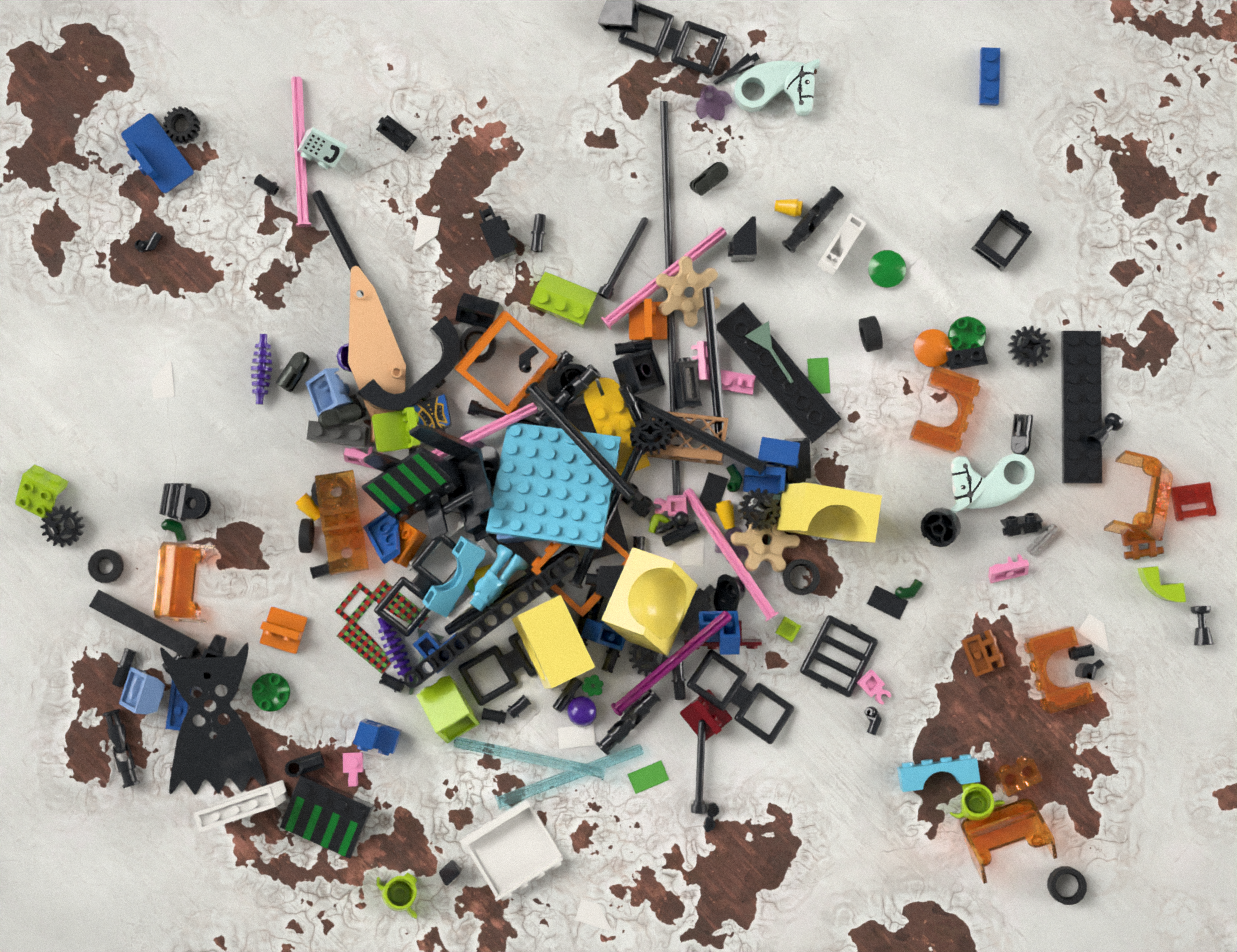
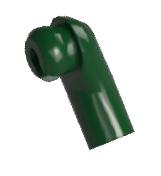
M733 463L726 468L731 476L727 484L729 492H737L743 479Z
M165 519L161 523L163 530L175 533L177 542L187 540L180 522L173 519Z

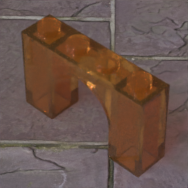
M934 366L927 386L947 392L955 399L958 407L956 419L951 425L946 427H938L916 420L909 440L950 454L959 451L963 442L960 439L962 432H966L969 424L966 421L968 414L971 415L975 404L972 403L974 396L977 397L980 391L979 380Z
M1066 626L1025 638L1024 649L1031 659L1029 666L1031 672L1035 673L1036 676L1034 683L1036 690L1040 691L1042 697L1040 705L1043 710L1051 714L1095 701L1090 682L1084 681L1066 687H1058L1050 681L1047 675V662L1053 653L1079 645L1074 626Z

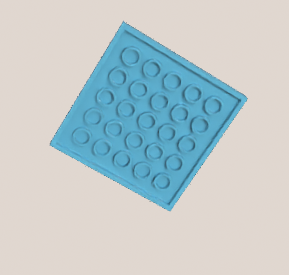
M513 423L507 426L500 466L492 497L494 507L489 512L486 532L601 549L613 484L562 429ZM581 432L616 470L621 437Z

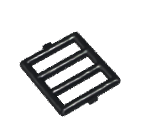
M828 615L800 668V673L819 682L820 686L826 689L830 688L846 697H851L878 644V640L860 631L857 626L849 625ZM831 624L869 643L865 653L863 654L826 635ZM822 642L860 660L856 671L819 653L818 650ZM816 659L851 677L852 679L847 688L810 670L809 668L813 660Z

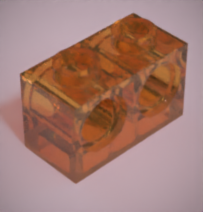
M1023 756L1016 759V763L1013 765L1005 764L998 768L999 771L994 774L1004 795L1010 796L1043 781L1034 759ZM1025 766L1030 767V773L1027 776H1024L1022 773ZM1012 774V776H1013L1012 782L1009 783V784H1006V783H1005V777H1006V775Z

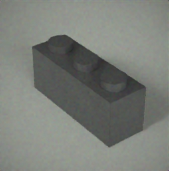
M309 420L306 440L367 447L369 428L366 426L343 425L325 429L320 426L318 421Z

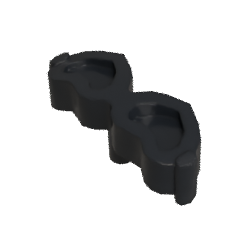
M715 802L708 805V816L705 818L703 825L707 833L715 828L713 817L719 813V808Z

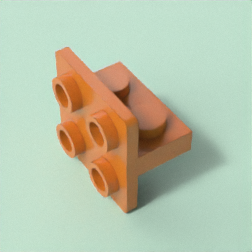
M644 299V302H641L629 312V340L667 339V316L661 315L658 311L659 305L664 301L652 302V299Z
M399 520L401 553L392 560L407 568L427 535L407 522Z
M271 607L267 620L262 621L260 627L263 630L260 643L296 654L308 618L283 609Z

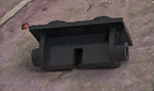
M389 115L385 118H380L378 122L380 125L376 130L406 153L417 137Z
M984 346L946 352L948 359L946 366L950 370L988 364Z
M629 482V485L636 491V494L631 500H627L624 496L622 500L627 505L633 500L635 503L631 509L640 517L643 516L645 518L655 505H653V501L648 496H644L639 492L638 487L634 483Z
M1031 512L1019 517L1008 516L1006 519L1000 520V522L1005 527L1002 528L1003 535L1010 537L1021 535V528H1024L1025 534L1039 532L1042 529L1041 522H1043V519L1038 513Z

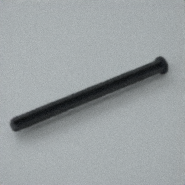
M321 190L315 191L312 197L350 272L353 266H358L361 269Z
M712 287L703 288L713 416L724 417L714 292ZM723 422L714 423L716 434L723 429Z
M533 382L530 384L525 393L530 394L623 496L627 500H631L635 496L636 491L538 387V383Z
M635 396L638 399L637 404L641 412L655 419L658 417L661 422L665 420L666 424L670 425V427L758 471L759 475L764 472L768 461L763 462Z
M635 447L621 474L628 484L642 456V450L636 451ZM616 487L610 499L604 535L623 497V494ZM586 549L573 579L568 581L569 584L579 589L583 588L581 584L598 549Z
M570 545L550 558L540 570H545L567 553H575L578 556L580 554L575 546ZM568 556L565 561L572 558V556ZM530 571L504 588L500 596L492 604L490 603L489 606H486L482 612L474 607L444 627L446 633L452 635L494 608L536 575Z

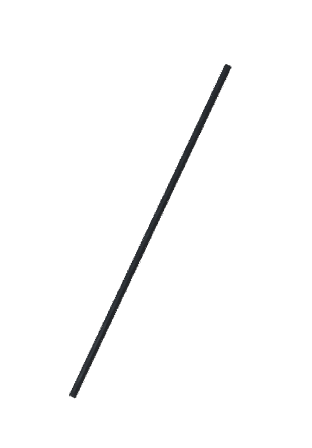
M660 101L665 269L673 264L668 101ZM673 311L667 316L670 412H678L673 363H676L675 312ZM671 427V431L675 433L676 430ZM672 460L673 495H681L680 464L678 460Z

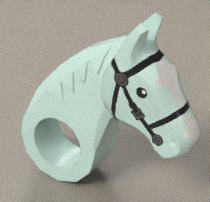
M816 59L806 64L795 61H772L754 66L737 79L733 92L735 103L742 110L757 112L761 111L778 94L784 92L792 100L794 110L798 116L809 115L813 108L814 70L819 67L820 60ZM747 83H757L762 87L764 95L759 100L750 101L743 96L742 87Z
M1011 454L1000 458L988 475L983 478L971 468L967 457L958 456L951 461L952 491L956 504L951 511L957 513L965 508L986 509L1002 505L1017 498L1033 482L1035 470L1032 462L1024 455ZM1009 462L1017 463L1023 470V478L1017 485L1009 483L1004 477V469Z

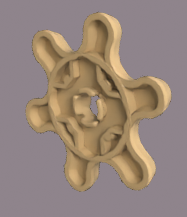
M683 256L678 263L679 272L677 275L668 276L665 273H660L656 277V284L659 287L665 288L668 292L667 299L659 305L658 311L661 315L668 316L673 311L679 310L683 313L684 324L688 327H694L698 322L697 312L700 308L704 307L703 288L709 287L710 283L717 279L718 272L715 268H707L702 273H696L693 270L692 259L688 256ZM687 287L693 288L692 297L685 296L684 290ZM714 296L716 310L720 306V300Z
M777 523L771 524V527L768 529L764 527L762 531H759L758 526L752 530V525L749 524L746 532H734L731 535L733 545L744 546L748 549L749 556L745 560L744 566L750 572L757 570L762 561H768L775 572H783L786 569V562L782 557L783 550L785 548H796L800 544V539L797 535L786 534L784 531L776 530ZM764 534L768 535L771 539L769 545H765L762 542Z

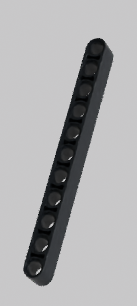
M575 553L563 555L404 675V684L409 688L421 685L575 570L580 563L578 555ZM568 556L575 558L576 563L573 567H568L565 563ZM552 568H557L560 572L557 579L550 576ZM536 580H541L544 583L542 590L535 589L534 582ZM521 591L528 594L526 602H521L518 598ZM505 603H509L512 606L510 614L503 611ZM489 615L496 617L497 622L495 625H490L487 622ZM473 627H478L481 630L479 637L472 635ZM458 638L465 641L463 649L458 648L456 645ZM442 650L449 652L450 657L448 660L441 658L440 653ZM426 662L433 664L434 669L432 672L425 669ZM411 673L417 675V683L410 681L409 676Z

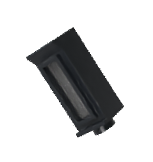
M690 357L679 358V362L673 363L677 409L702 406L697 370L698 360H691Z

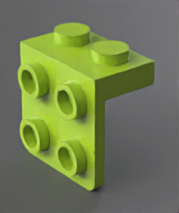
M408 407L402 411L374 414L372 416L378 452L410 449L421 445L420 441L409 433L411 429L417 426L419 421L418 413L414 410V407Z
M34 464L22 474L15 504L41 518L48 517L46 512L48 510L52 512L57 495L67 488L69 481Z

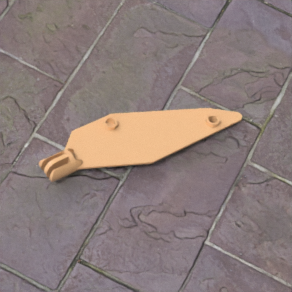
M353 266L350 277L348 364L359 391L374 379L386 392L392 394L405 392L406 364L375 288L358 266ZM362 291L363 297H358L356 292ZM363 400L371 419L370 442H374L372 416L388 412L376 409Z

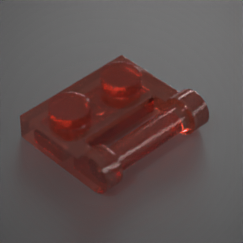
M1210 482L1170 488L1177 522L1184 521L1185 518L1205 515L1209 517L1216 516V507L1213 502ZM1201 502L1206 504V508L1183 511L1181 507L1182 505Z

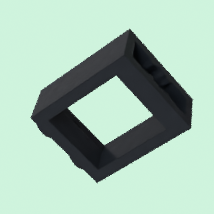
M1001 209L972 246L971 250L1002 271L1007 267L1032 231L1029 230V226L1026 223L1018 222L1014 219V215L1011 212ZM999 220L1021 236L1006 258L983 243Z

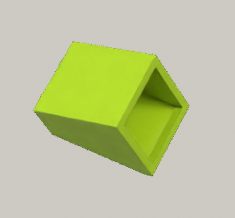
M450 675L439 678L435 684L424 687L420 693L416 694L435 733L447 744L480 724L457 683Z

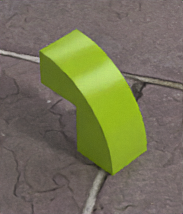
M1158 566L1137 568L1143 585L1154 596L1169 602H1186L1184 583L1161 585Z

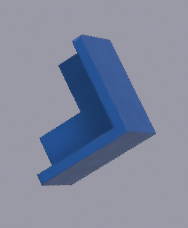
M762 437L758 459L763 462L768 461L767 464L784 465L798 468L800 443Z
M745 467L743 492H749L750 490L755 492L757 488H760L761 493L767 489L769 494H782L785 488L786 468L766 467L764 472L759 475L758 471Z

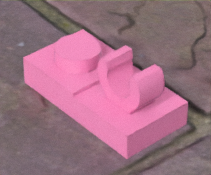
M699 341L697 345L691 347L693 350H698V355L692 356V359L698 360L699 380L710 381L707 342Z
M720 370L722 390L753 395L755 375Z
M373 447L368 449V454L358 448H345L343 454L344 461L373 468L366 464L363 459L373 452Z
M1018 554L1017 562H1013L1011 557H1008L1007 563L995 564L989 567L988 578L990 583L1028 575V560H1023L1022 556Z

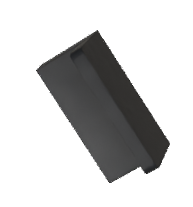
M463 293L457 306L455 321L482 326L488 329L495 321L499 302Z

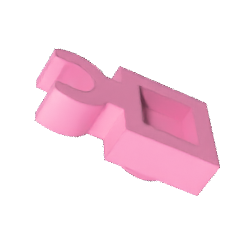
M668 495L667 501L662 498L654 499V504L662 506L661 508H655V514H662L664 511H668V516H675L679 511L688 514L687 495Z
M871 669L857 682L869 697L875 695V700L879 704H884L881 700L883 694L889 698L891 697L890 692L882 689L885 683Z

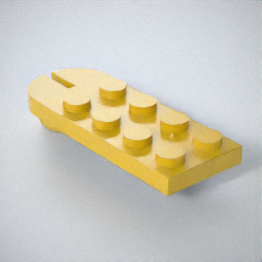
M603 377L598 380L605 395L601 396L594 380L589 385V389L584 392V401L597 434L621 437L616 471L621 475L634 449L631 445L630 433L631 427H635L628 408L624 407L623 398L618 390L620 388L619 384L613 379ZM646 453L642 454L635 471L650 466Z

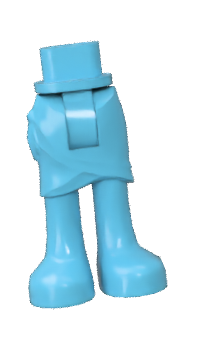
M501 544L496 548L497 558L487 570L484 577L478 580L475 585V592L472 594L474 597L469 602L481 612L500 596L508 585L507 582L517 570H525L529 566L525 560L515 554L502 575L498 578L496 575L513 555L510 549Z

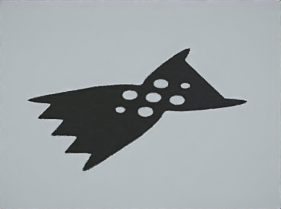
M248 642L244 644L236 656L174 659L164 648H160L167 671L182 698L190 705V709L181 724L176 741L169 785L170 794L176 790L182 780L188 785L194 795L197 794L204 780H207L218 794L228 778L234 782L241 792L244 791L252 776L260 785H267L250 735L239 715L230 706V702L237 693L246 665L249 650ZM209 672L211 674L210 679H205L203 674ZM218 685L226 686L228 691L225 696H218L216 694L215 688ZM194 686H198L202 690V695L198 698L190 695V689ZM209 699L216 703L215 710L211 712L204 708L205 701ZM225 713L229 715L230 722L227 725H222L218 722L220 714ZM202 715L205 718L204 725L196 726L193 723L194 716ZM211 732L217 734L215 739L210 738L209 734Z

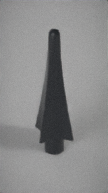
M757 52L751 56L747 53L732 68L713 82L714 85L755 66L754 62L760 59Z

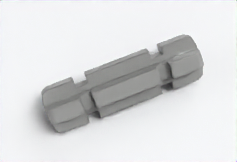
M1051 524L1046 529L1047 531L1041 533L1033 541L1034 544L1032 543L1027 547V551L1032 556L1036 555L1040 551L1039 549H1042L1052 539V536L1059 532L1056 525Z

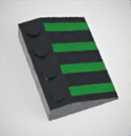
M421 447L361 487L391 517L403 522L409 520L416 513L423 511L430 504L439 501L446 494L455 491L457 487L462 485L457 465Z
M303 774L300 776L292 793L280 828L351 859L374 805L307 774Z

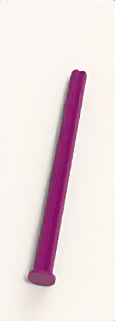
M723 611L618 702L612 703L611 708L618 716H622L625 709L731 621L732 616L729 612Z

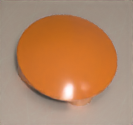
M929 329L918 335L913 349L916 358L927 367H937L948 360L946 352L952 351V345L950 344L949 337L944 332L937 329Z

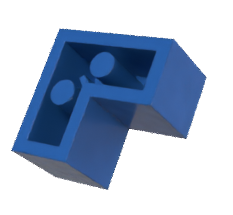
M587 618L581 634L583 638L621 651L626 641L602 620L597 622Z
M699 611L698 631L700 632L723 611ZM727 611L732 616L731 621L706 642H719L720 655H739L740 629L738 611Z
M429 630L412 645L425 659L458 633L456 632L442 644ZM458 638L456 640L457 647L463 649L465 641ZM446 650L441 651V658L448 660L450 657L449 652ZM428 662L429 665L434 669L433 664L431 662Z
M365 718L359 723L353 744L357 745L359 750L368 752V750L375 748L378 749V753L389 756L390 753L393 754L395 752L402 730Z

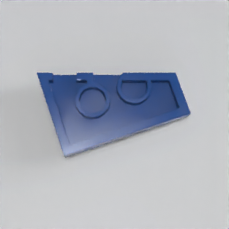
M386 511L363 527L380 560L384 564L401 553L399 520L391 517Z

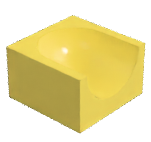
M812 483L785 484L784 492L781 495L780 517H778L776 530L845 542L875 543L882 495Z
M632 548L601 620L628 642L668 656L698 585L674 561Z
M561 595L512 618L544 689L554 688L595 668Z

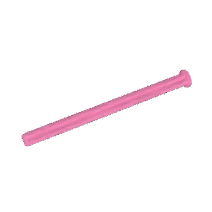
M292 77L298 223H296V226L310 227L306 159L300 156L301 153L297 151L305 135L303 85L301 77Z
M719 227L684 256H688L692 261H695L727 235L724 228ZM679 260L662 273L668 276L677 275L679 272ZM656 278L605 318L601 317V320L609 330L612 329V325L660 288L656 284Z
M531 403L460 437V439L469 443H475L537 413L538 409L535 403ZM438 449L431 451L442 458L449 455Z
M691 488L687 489L683 495H687V501L767 618L765 621L767 622L779 613L775 612L694 491Z

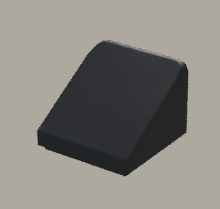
M451 860L439 871V875L443 883L448 886L461 873L462 869L454 860Z

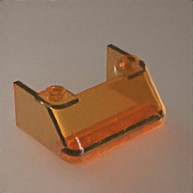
M1125 450L1116 458L1115 462L1142 468L1146 475L1151 476L1146 512L1142 511L1135 514L1132 524L1113 520L1104 526V531L1156 542L1164 535L1173 481L1172 472L1156 457Z
M165 541L161 543L153 608L155 618L177 622L207 623L208 619L199 618L201 608L197 602H193L197 564H201L205 560L207 555L206 549H214L215 546Z
M1021 799L995 808L991 815L983 820L973 821L965 819L961 823L962 833L972 862L983 884L987 883L984 867L992 861L990 851L1026 839L1028 845L1034 848L1046 845L1053 859L1058 858L1054 836L1031 799Z

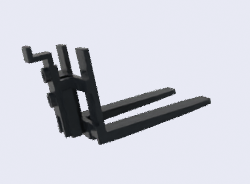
M420 424L411 429L409 433L412 437L450 455L445 460L457 465L462 481V486L447 494L449 502L442 505L440 499L424 509L431 540L434 541L449 532L445 515L452 511L461 515L465 531L474 535L475 541L479 542L491 535V533L486 532L487 523L482 521L481 518L482 513L494 507L490 491L491 485L486 476L481 448L426 425ZM373 452L363 458L366 464L382 472L401 461L395 457L378 452Z

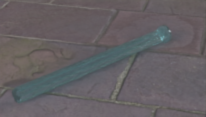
M456 737L454 740V747L598 777L601 778V781H604L606 765L599 767L462 737Z
M637 744L501 796L495 795L498 807L502 810L504 806L643 755L644 751L641 744Z

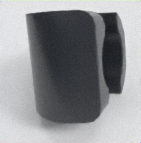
M1101 659L1093 664L1080 663L1075 669V676L1094 680L1097 670L1103 667L1104 663Z

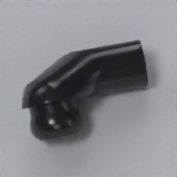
M154 231L149 240H137L134 247L142 253L153 251L162 235Z

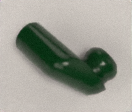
M915 579L908 588L898 587L895 590V595L902 600L914 598L923 583Z

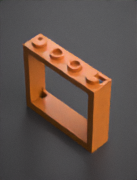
M503 310L454 369L509 415L519 408L520 405L518 403L522 398L526 399L530 395L525 393L527 387L533 382L539 384L545 377L543 375L547 369H552L557 363L556 358L558 356L513 316ZM507 322H510L541 349L548 358L509 404L505 405L466 370Z
M605 533L603 539L625 559L621 564L625 565L630 554ZM551 542L544 550L546 554L542 558L538 556L533 561L531 571L536 576L541 573L540 569L563 544ZM556 584L550 588L558 596L561 595L564 602L581 618L602 598L594 593L580 607Z

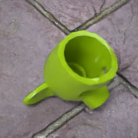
M968 783L962 785L961 812H950V815L956 819L966 817L969 820L979 821L989 817L994 811V807L1002 806L1005 802L1003 800L994 801L991 791L986 786L978 783Z
M406 873L404 876L392 878L384 885L380 877H377L376 886L382 891L384 904L393 911H406L412 918L417 919L416 912L411 908L417 895L415 885L417 879L410 873Z

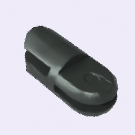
M722 162L712 164L690 182V189L703 196L728 176L729 170L727 165Z
M304 352L295 353L278 377L276 384L291 393L310 364L309 356Z
M348 404L325 410L319 415L318 423L325 429L354 423L360 417L361 409L356 404Z

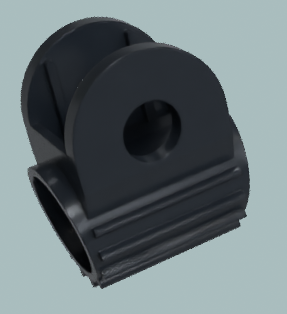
M166 483L163 487L159 514L186 522V518L201 519L209 513L211 499L205 491L192 488L190 483ZM193 499H195L196 505L194 508H192L190 505Z

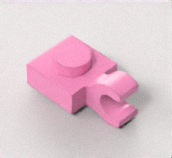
M363 752L343 753V773H349L348 787L358 786V772H364Z

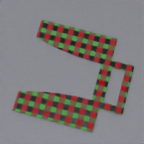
M385 579L382 580L373 592L358 582L335 610L338 615L347 621V624L337 634V637L381 674L391 664L389 658L374 639L356 622L374 601L379 604L393 587ZM361 590L367 597L352 615L348 616L343 609ZM400 592L385 607L390 613L409 624L421 611ZM428 615L418 625V628H420L429 618Z

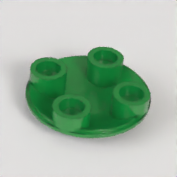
M883 250L871 258L868 265V273L875 285L890 288L898 285L904 279L906 264L897 252Z
M969 316L955 320L948 332L952 348L956 351L983 346L986 341L985 325L978 319Z
M267 673L260 676L253 683L252 697L255 704L261 710L268 712L277 711L287 704L290 697V686L283 676L276 673Z

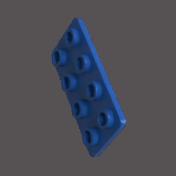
M148 113L121 133L129 149L127 151L128 155L133 161L137 160L140 166L138 168L142 174L151 177L164 194L170 192L194 174L191 166L153 114Z

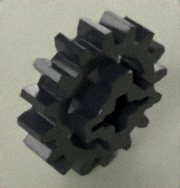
M1031 325L1027 330L1026 326H1023L1021 331H1015L1016 336H1010L1013 342L1008 343V346L1012 347L1008 353L1014 354L1012 360H1019L1017 365L1024 363V366L1027 368L1031 363L1032 367H1035L1037 362L1040 364L1044 362L1042 357L1047 358L1049 356L1046 351L1051 350V347L1046 346V344L1050 340L1044 339L1047 335L1046 333L1040 334L1041 328L1034 330V326ZM1022 336V342L1019 346H1017L1018 340ZM1027 344H1028V345H1036V346H1034V347L1031 348V349H1030V348H1023V347H1025ZM1041 347L1040 354L1036 356L1038 348Z
M649 417L648 421L642 418V423L635 422V427H631L632 447L635 446L636 451L642 450V454L649 452L650 455H653L654 451L660 454V449L666 450V445L671 444L672 432L670 431V425L666 426L665 420L660 423L658 417L655 420Z
M757 488L755 492L750 490L748 495L745 494L742 497L745 501L739 502V505L743 507L738 510L739 513H743L740 519H746L745 526L751 524L752 530L756 529L757 526L759 531L764 530V527L768 529L771 527V524L777 523L775 518L780 517L777 510L781 509V507L776 506L779 500H773L774 493L768 495L767 489L763 490L762 493L760 488ZM752 500L753 504L751 506H748L749 502ZM758 507L759 509H762L764 511L761 512L760 510H757L755 508Z
M61 505L59 510L55 506L52 508V512L49 510L46 512L48 517L41 519L45 522V524L40 526V528L45 529L42 536L48 535L46 541L53 540V546H56L58 543H60L61 548L66 543L71 546L73 541L77 542L79 540L78 536H82L84 533L80 530L85 527V524H80L83 517H77L76 515L79 511L77 510L73 513L71 506L67 510L64 505ZM63 514L59 519L53 518L55 515ZM64 521L65 529L61 532L60 524ZM65 534L72 535L68 538H62Z
M635 644L631 645L634 651H629V654L633 655L629 662L635 663L632 668L638 667V674L644 671L645 677L669 658L662 654V660L659 664L657 661L659 653L655 652L652 661L650 659L642 661L646 656V651L650 653L654 651ZM640 648L642 651V655L637 660L636 653L637 650ZM645 663L651 664L653 668L646 669L642 667V665H644Z

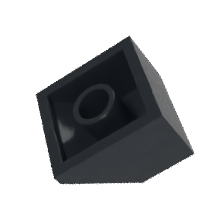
M752 216L733 236L732 241L729 242L727 253L728 257H731V262H754L757 256L756 216Z
M653 349L627 354L612 362L620 386L630 384L634 395L665 385Z

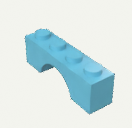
M463 536L460 537L452 551L457 561L455 575L443 585H432L422 601L428 609L446 618L454 610L456 601L463 595L465 586L473 578L477 566L484 560L486 550L480 545Z
M971 754L959 755V759L942 757L937 762H933V759L921 760V764L915 765L913 762H904L902 766L897 767L900 790L902 792L923 790L927 778L939 771L951 773L960 784L980 782L977 758L971 757Z

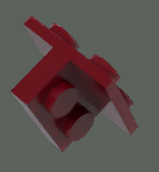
M710 689L706 690L715 697V695L711 692ZM701 696L697 697L680 711V715L697 736L698 722L702 719L705 720V741L714 734L717 735L721 732V728L732 720L731 715L726 709L724 711L719 710Z

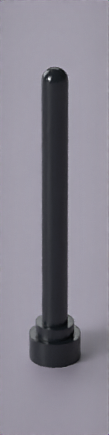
M643 217L639 222L607 284L599 288L597 294L601 297L611 300L614 295L613 287L648 224L647 217Z
M471 400L467 414L472 416L482 414L496 419L508 415L482 407V404H479V401ZM522 419V420L516 422V423H523V424H530V425L542 426V425L539 424V423H536V422H533V421H529V420H526V419Z
M703 719L698 722L695 800L691 804V813L705 814L707 806L703 800L706 722Z

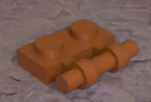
M1160 521L1120 527L1123 546H1131V551L1124 552L1125 559L1139 560L1140 557L1149 556L1152 558L1157 557L1159 554H1164L1163 546L1156 547V541L1163 540ZM1148 543V548L1139 550L1138 544Z
M991 629L984 631L986 636L984 640L981 639L980 634L960 640L974 677L993 671L991 663L994 661L998 668L1005 666L1003 653L999 651L996 635L993 636ZM987 645L990 646L993 654L989 657L984 647Z

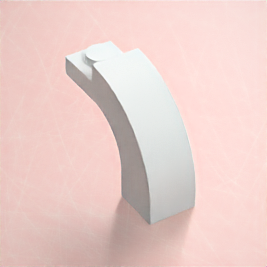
M850 213L817 266L824 272L834 275L866 223Z

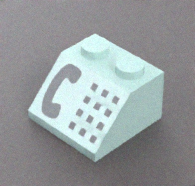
M312 127L306 131L297 151L301 153L300 156L308 161L313 159L318 162L317 165L328 170V168L332 169L336 166L347 145Z

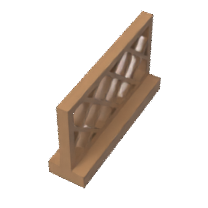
M668 412L678 418H683L690 424L696 420H702L706 426L701 430L705 431L709 428L717 438L722 434L721 440L726 442L728 418ZM715 422H723V429L717 434L710 427ZM678 430L672 434V439L679 434L684 440L680 446H673L671 443L666 445V450L660 449V454L656 451L653 452V455L646 452L647 457L714 465H723L724 463L723 453L711 450L705 444L699 448H692L689 442L694 438L690 437L686 440Z

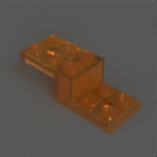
M354 470L316 475L315 482L322 532L325 536L330 575L369 570ZM334 488H341L342 494L335 497L332 495V490ZM344 549L352 550V555L349 558L342 556Z

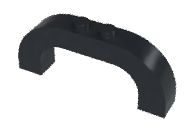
M444 316L429 330L439 341L442 348L441 359L431 370L407 391L399 394L386 392L372 379L358 392L363 400L372 407L382 411H402L415 405L420 400L424 402L432 395L430 391L434 387L439 389L446 382L444 378L453 370L460 354L459 336L450 320Z

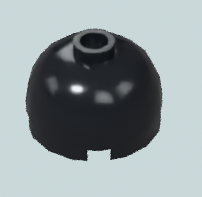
M942 507L928 512L922 519L920 528L923 537L927 538L931 545L947 547L960 534L961 524L956 513Z

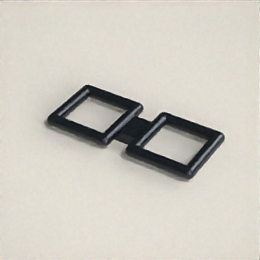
M638 2L639 11L665 20L656 46L654 48L627 38L629 32L620 33L618 38L620 44L654 56H659L663 47L674 50L671 56L673 63L709 76L713 75L727 39L725 33L691 21H686L682 31L671 28L674 21L672 14ZM690 29L718 39L708 67L680 57Z
M443 535L434 541L431 540L412 563V568L419 573L411 582L406 577H400L374 609V612L406 637L413 633L431 610L424 606L406 628L384 611V609L403 586L423 601L432 585H443L453 578L456 569L443 583L421 565L441 541L450 549H454L456 543L447 535Z
M518 632L508 638L513 650L504 656L499 647L494 645L458 667L461 676L479 706L485 705L517 686L518 680L513 672L521 667H524L530 677L537 674L518 643V640L521 639ZM495 655L509 682L482 697L467 670Z
M710 649L687 682V687L721 711H724L731 702L739 708L734 717L735 721L766 743L772 744L793 713L794 706L761 683H756L752 691L743 687L742 683L746 679L747 673L713 649ZM712 659L738 676L722 701L696 684ZM760 692L785 709L769 735L744 718Z

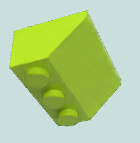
M545 271L535 289L530 306L584 328L597 297V292Z

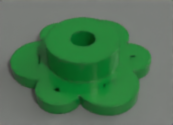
M594 674L590 678L586 677L584 679L585 683L582 685L583 692H588L590 697L594 696V694L597 696L602 694L603 690L601 687H603L604 683L599 680L598 675Z

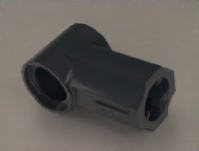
M321 751L290 760L285 765L286 774L289 777H297L324 768L325 761ZM291 763L299 765L298 773H293L290 770Z

